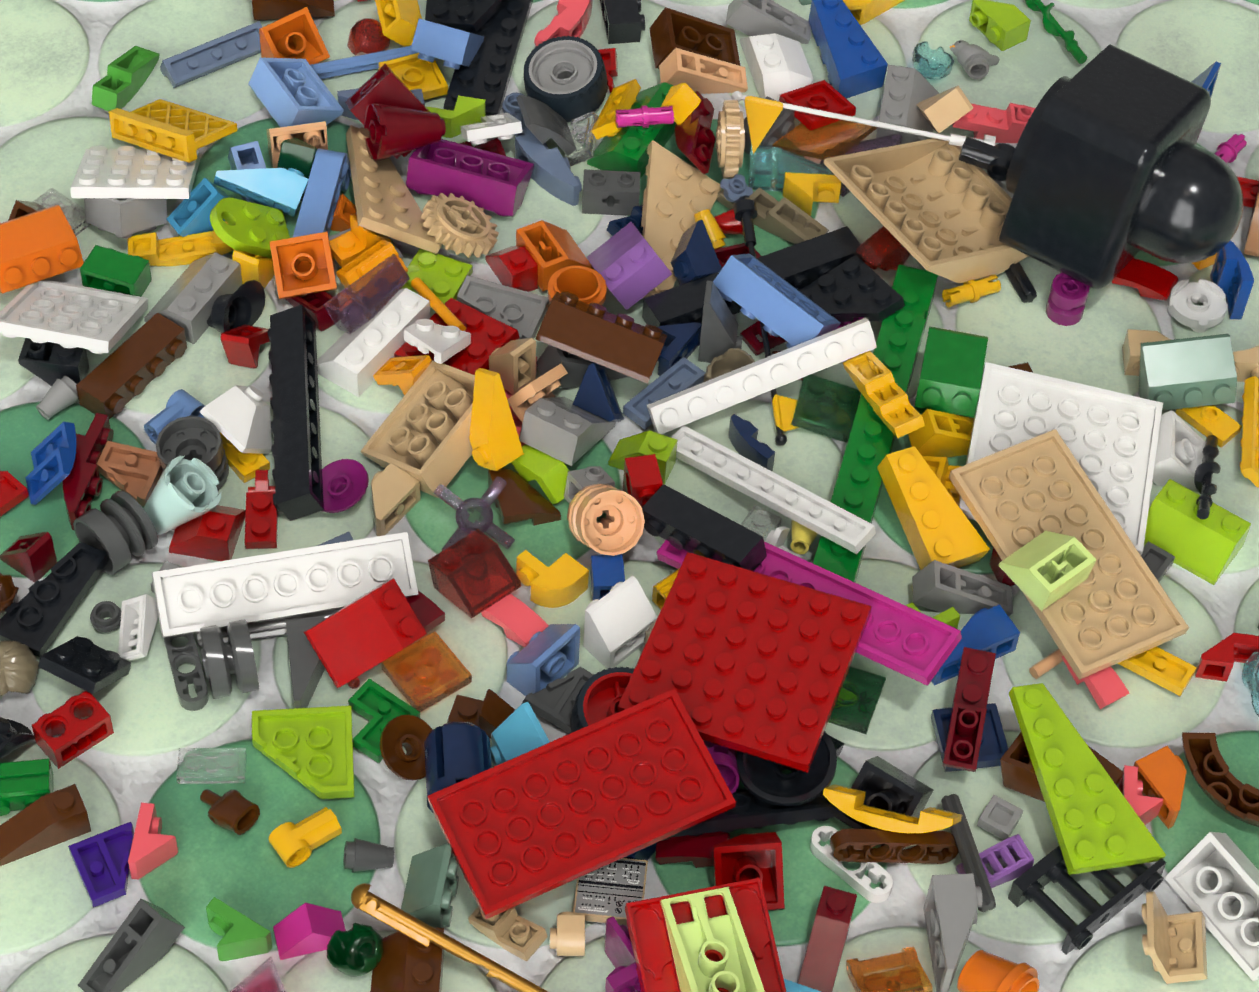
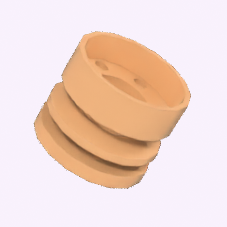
M598 483L586 486L574 496L569 504L567 514L569 529L576 540L600 554L615 556L626 553L637 544L643 534L645 520L641 506L634 497L611 485ZM602 512L606 513V518H602L600 523L597 521V517L602 516Z

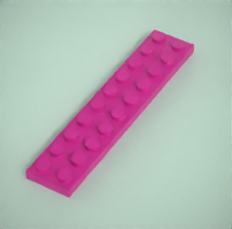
M666 540L656 553L658 560L679 569L687 551L676 549ZM764 542L767 557L754 572L872 606L871 615L856 650V653L928 686L962 639L961 631Z

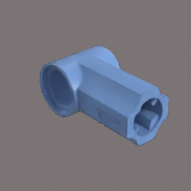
M178 390L171 395L166 408L144 425L145 433L156 444L162 429L177 418L187 416L205 418L200 413L205 405L185 390Z

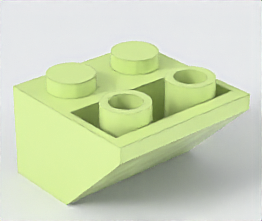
M1044 531L1001 561L998 566L1043 611L1088 579L1097 559L1075 537Z

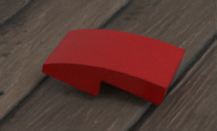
M1133 258L1112 280V284L1138 288L1140 296L1166 301L1172 288L1177 284L1178 277L1159 266Z

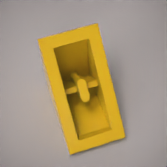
M240 250L233 251L232 259L240 263L242 284L246 281L255 280L260 282L263 288H265L275 275L272 258Z

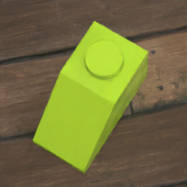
M650 430L620 439L608 461V465L624 470L625 458L655 454L663 484H665L676 463L678 440Z

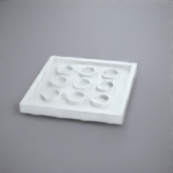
M92 146L90 149L85 150L71 185V198L189 199L200 162V151L196 150L197 160L188 163L148 149H135L133 146H121L118 149Z
M44 279L27 285L0 311V333L9 338L24 337L30 338L36 343L52 342L60 344L64 348L79 347L89 349L90 352L96 354L108 353L148 309V298Z

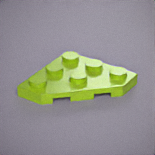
M351 706L252 711V743L256 749L320 799L355 797Z

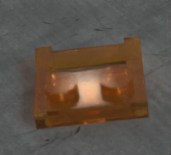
M914 946L902 948V952L876 958L861 961L858 958L846 960L847 974L856 992H932V984L918 960ZM905 966V967L900 968V969L890 970V971L881 972V973H873V972H877V971H882V970H887V969H892V968H896V967Z

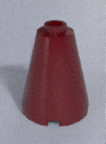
M380 103L369 104L365 111L364 129L369 128L370 138H365L368 153L373 160H383L439 142L446 132L445 121L440 119L437 113Z

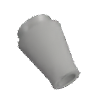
M64 376L61 380L56 379L42 401L36 406V409L45 419L49 420L55 414L78 401L77 384L67 376Z

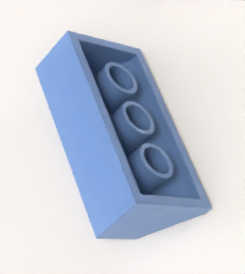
M751 254L731 255L713 281L723 299L729 302L735 301L741 306L740 311L753 320L757 318L765 324L763 328L766 332L774 337L780 336L786 340L788 348L836 330L841 322Z

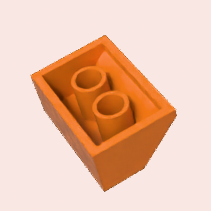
M59 205L0 223V293L3 294L82 267L84 261L77 237Z

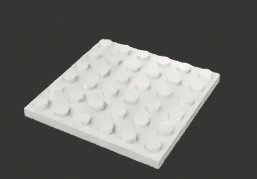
M985 362L966 464L1056 429L1139 554L1142 555L1163 403ZM960 496L958 506L967 518L976 520Z

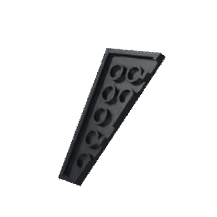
M737 787L736 791L732 793L736 801L734 808L663 840L686 835L700 836L703 833L719 831L728 833L744 828L761 829L777 824L793 825L810 820L826 821L829 818L842 817V811L830 803L823 793L816 799L802 805L776 806L756 798L748 790L738 789Z

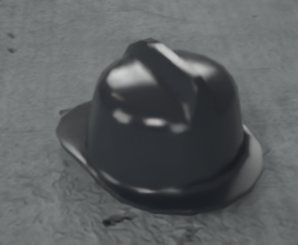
M255 280L246 281L234 293L219 296L212 306L211 315L207 320L208 326L215 328L221 333L242 325L252 326L262 314L265 306V291L261 283Z

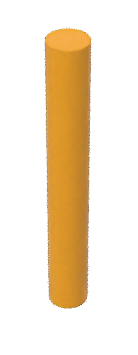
M417 277L411 281L412 288L420 296L430 301V307L448 326H456L462 331L466 330L464 324L420 278Z

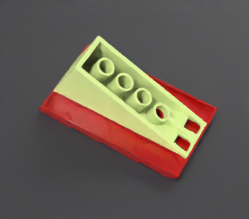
M761 877L626 903L627 927L637 965L636 971L641 992H786Z

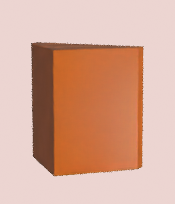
M307 7L259 29L262 58L306 59L311 65L330 57Z
M328 232L269 242L279 299L337 289L336 268Z

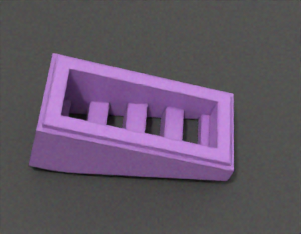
M1019 834L1009 837L979 853L991 888L1020 877L1034 863L1032 854ZM1002 858L1007 867L1003 868L998 859ZM962 863L956 866L958 874H966ZM989 863L995 874L991 875L985 864Z

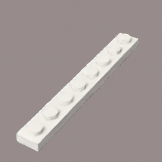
M863 318L648 404L647 408L655 432L664 434L877 348L870 321Z
M685 425L671 437L678 440L676 458L855 554L876 534L875 525Z

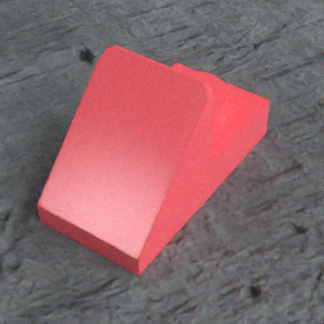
M1124 765V775L1118 782V788L1144 825H1146L1158 816L1163 799L1142 796L1143 781L1138 780V767Z
M141 802L128 859L131 879L139 880L178 853L176 837L161 834L162 818L157 817L155 804Z

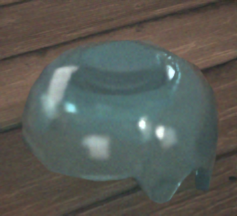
M928 42L916 44L912 57L913 67L926 79L937 80L947 77L954 65L952 56L944 52L941 46L936 50H932Z

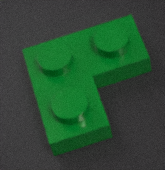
M368 679L348 700L352 710L369 720L368 724L352 739L353 747L378 764L383 760L380 750V738L386 724L401 715H413L420 718L418 710L371 679Z

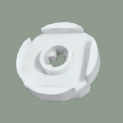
M1190 279L1182 280L1171 290L1167 308L1168 314L1198 333H1203L1208 328L1218 325L1224 319L1228 303L1226 304L1225 301L1226 295L1224 291L1215 283L1205 279H1199L1198 282H1189ZM1192 302H1194V303L1202 302L1203 305H1202V306H1197V305L1193 304Z

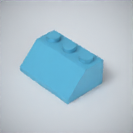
M529 702L521 704L491 733V762L494 766L550 742Z

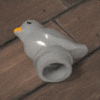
M958 40L954 45L950 46V50L957 56L958 62L972 79L985 77L989 72V66L997 65L1000 60L998 56L989 54L980 46L969 44L964 40Z

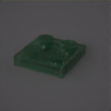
M812 374L805 376L801 382L791 425L848 443L861 392L858 389Z

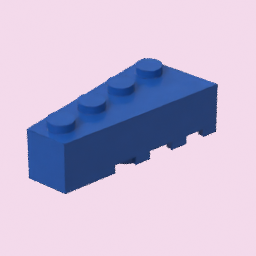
M812 0L808 21L816 45L820 48L821 60L826 65L830 85L846 99L883 87L888 63L843 0Z

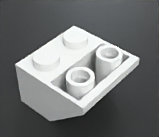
M633 575L626 581L615 584L610 592L600 600H593L585 610L583 647L607 669L614 668L644 645L645 631L658 618L641 585Z

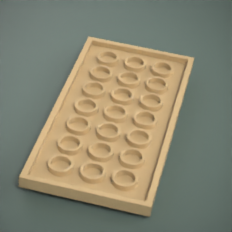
M1056 429L951 470L949 479L1002 561L1044 531L1075 537L1097 559L1088 579L1043 611L1023 592L1079 680L1186 634L1189 626Z

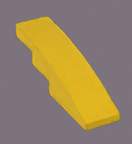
M871 351L843 362L845 370L859 391L897 438L925 426L922 415L910 404L907 394L895 383L892 372Z

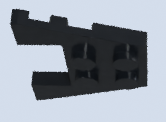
M427 0L425 20L466 32H477L497 12L496 6L502 0Z

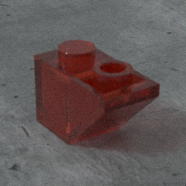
M884 226L863 242L856 250L858 254L864 257L862 261L874 270L877 268L884 271L889 269L897 270L898 265H904L910 256L907 249Z

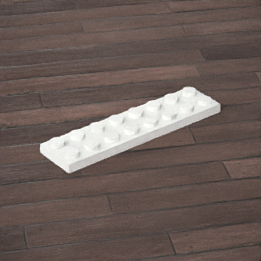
M407 532L152 572L162 638L200 632V628L213 625L224 628L228 626L229 622L244 619L248 624L344 608L377 586L393 578L405 597L418 595Z

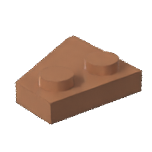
M107 441L97 462L99 473L118 488L130 494L141 506H145L163 472L157 452Z

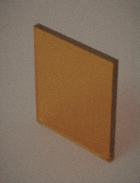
M841 120L810 131L800 123L772 144V148L777 151L825 160V158L844 155L878 127Z

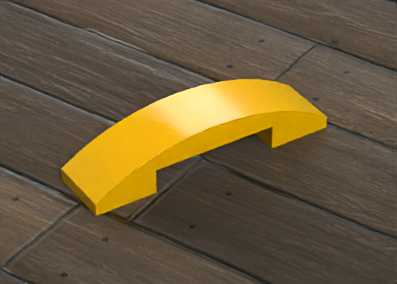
M214 230L191 234L185 237L179 236L160 240L156 232L128 238V254L149 260L150 266L188 265L197 259L215 252L224 255L234 250L225 244L216 235Z
M836 784L824 788L823 795L840 811L861 823L881 830L907 834L927 833L948 828L961 822L962 814L932 807L920 811V817L917 818L864 805L865 791Z

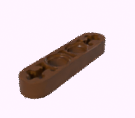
M842 829L834 833L830 838L833 856L838 861L942 864L950 862L958 855L954 836L946 831L907 834L880 829ZM879 844H885V845H883V846H881V847H878V848H872V847H874V846H876V845H879ZM916 845L912 848L904 849L907 846Z

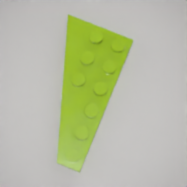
M1039 683L1012 687L1009 696L1069 875L1155 862L1161 858L1163 859L1166 856L1165 852L1045 685Z

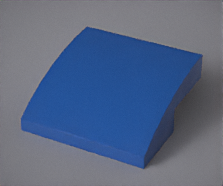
M1230 240L1224 248L1217 252L1210 279L1211 282L1218 285L1224 291L1230 319H1242L1254 284V278L1244 255Z
M62 422L31 451L34 470L25 477L31 504H38L70 474L76 456V431L74 423Z

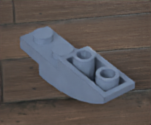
M522 114L516 115L515 118L521 121L522 133L514 134L515 158L534 163L531 178L548 193L572 206L579 205V192L582 191V185L579 177L574 176L571 172L567 157H563L557 147L548 149L546 142L542 144L526 127Z

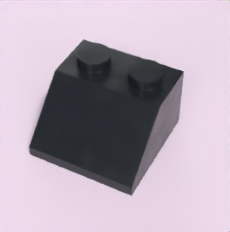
M878 756L865 761L851 787L852 789L866 792L864 805L917 818L920 817V811L925 808L934 791ZM843 812L842 817H836L853 829H878L861 823Z

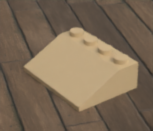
M433 360L362 448L361 453L383 468H386L390 463L394 464L420 480V491L438 498L472 455L473 449L469 435L475 375L443 363H436Z

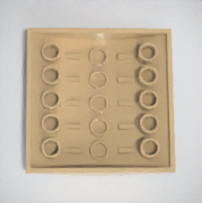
M932 138L825 158L823 162L825 166L907 251L931 273L956 283H963L972 279L976 280L1000 274L1009 269L1011 264H1017L1028 257V255L999 241L1012 198L982 168L960 161L958 159L962 149L960 146L948 144L949 141Z

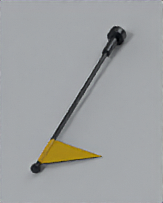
M743 199L734 204V215L736 220L742 222L745 246L749 249V254L756 258L754 249L756 237L753 219L758 215L755 201ZM760 321L766 358L771 356L768 333L763 328L765 324ZM776 389L771 390L777 430L775 442L778 445H784L787 442V437L783 432L847 414L777 395Z

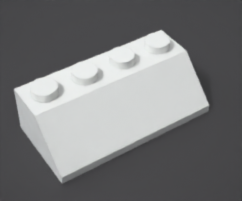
M408 288L383 294L317 360L318 374L359 397L375 381L373 375L390 358H394V353L406 342L404 341V329L419 319L430 318V301Z
M1209 832L1164 879L1193 912L1202 911L1207 929L1250 979L1256 981L1259 979V870L1226 833Z

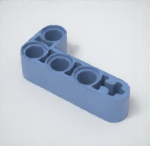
M321 148L317 149L293 237L328 232L329 236L341 190L347 191L351 179L350 162L347 153Z

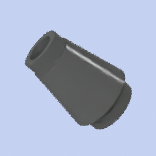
M354 838V841L345 842L344 869H352V872L393 867L394 847H387Z

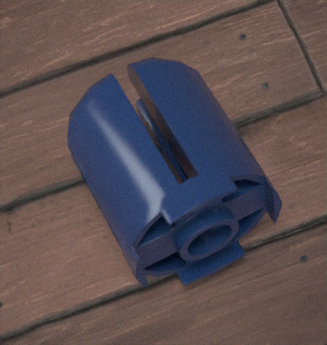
M450 722L436 727L429 732L424 742L427 807L432 811L428 802V795L492 768L490 738L479 726L470 722Z

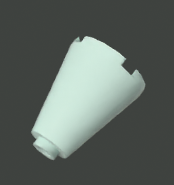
M178 456L166 466L143 508L152 521L157 535H161L213 510L218 505L221 499V493L218 494L216 487L219 484L218 478L211 468L201 460L196 458L187 460L183 459L185 456Z

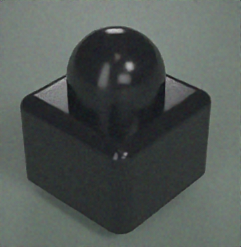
M1111 44L1072 79L1066 76L1059 78L1038 103L1013 153L1007 173L1006 188L1014 195L1000 233L999 241L1095 289L1108 285L1140 250L1163 261L1181 264L1198 262L1219 252L1229 243L1239 227L1243 213V194L1237 176L1230 166L1216 154L1196 145L1211 105L1209 92L1199 85Z

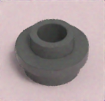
M102 601L96 604L90 614L92 626L101 632H110L120 626L121 609L111 601Z

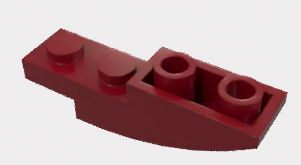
M696 91L695 93L701 99V102L681 125L675 124V139L680 151L705 175L709 172L716 140L713 131L710 129L714 108L707 98H704Z
M96 413L86 435L76 434L74 465L70 474L62 481L67 514L72 530H74V520L91 509L94 497L99 496L102 490L103 479L99 476L97 462L107 441L112 442L114 435L113 429L110 428L109 417L105 414Z
M967 647L963 648L942 766L976 772L996 653Z

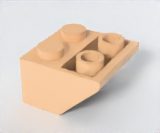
M326 121L266 129L272 168H277L281 146L284 140L298 138L316 148L328 150Z

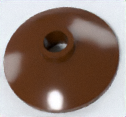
M401 715L389 721L382 731L380 750L387 767L402 779L413 781L426 777L424 742L429 732L433 729L424 720L413 715ZM402 746L405 747L407 752L406 754L404 753Z

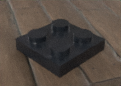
M77 636L41 655L38 667L91 694H95L128 675L131 662L121 658L114 651L105 650L93 644L88 638Z

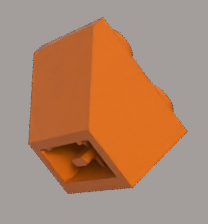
M543 220L516 230V246H525L538 264V286L542 292L548 290L549 279L561 268L580 265L594 269L567 230Z

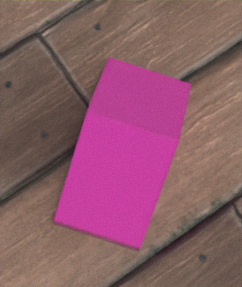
M305 902L273 926L280 960L327 950V945L335 931H346L341 911Z

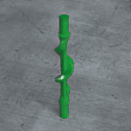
M1025 0L1026 5L1030 9L1043 14L1045 30L1052 35L1060 36L1065 42L1067 51L1072 54L1079 64L1086 62L1087 56L1074 39V31H1065L1050 13V10L1055 6L1054 3L1045 6L1041 0Z

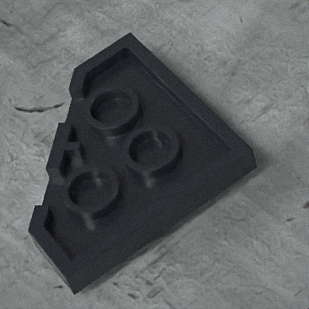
M857 255L798 290L839 322H853L854 317H868L869 321H882L905 306L903 297Z

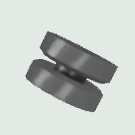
M246 620L229 622L227 626L228 644H224L221 630L217 625L200 628L203 649H200L205 677L209 679L213 699L230 696L232 692L230 675L235 674L238 689L242 693L259 690L254 652Z

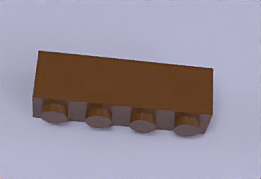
M156 313L76 385L79 404L95 415L96 413L108 415L109 419L115 414L120 413L133 397L141 394L155 377L160 376L168 365L184 354L187 349L185 329L161 314Z

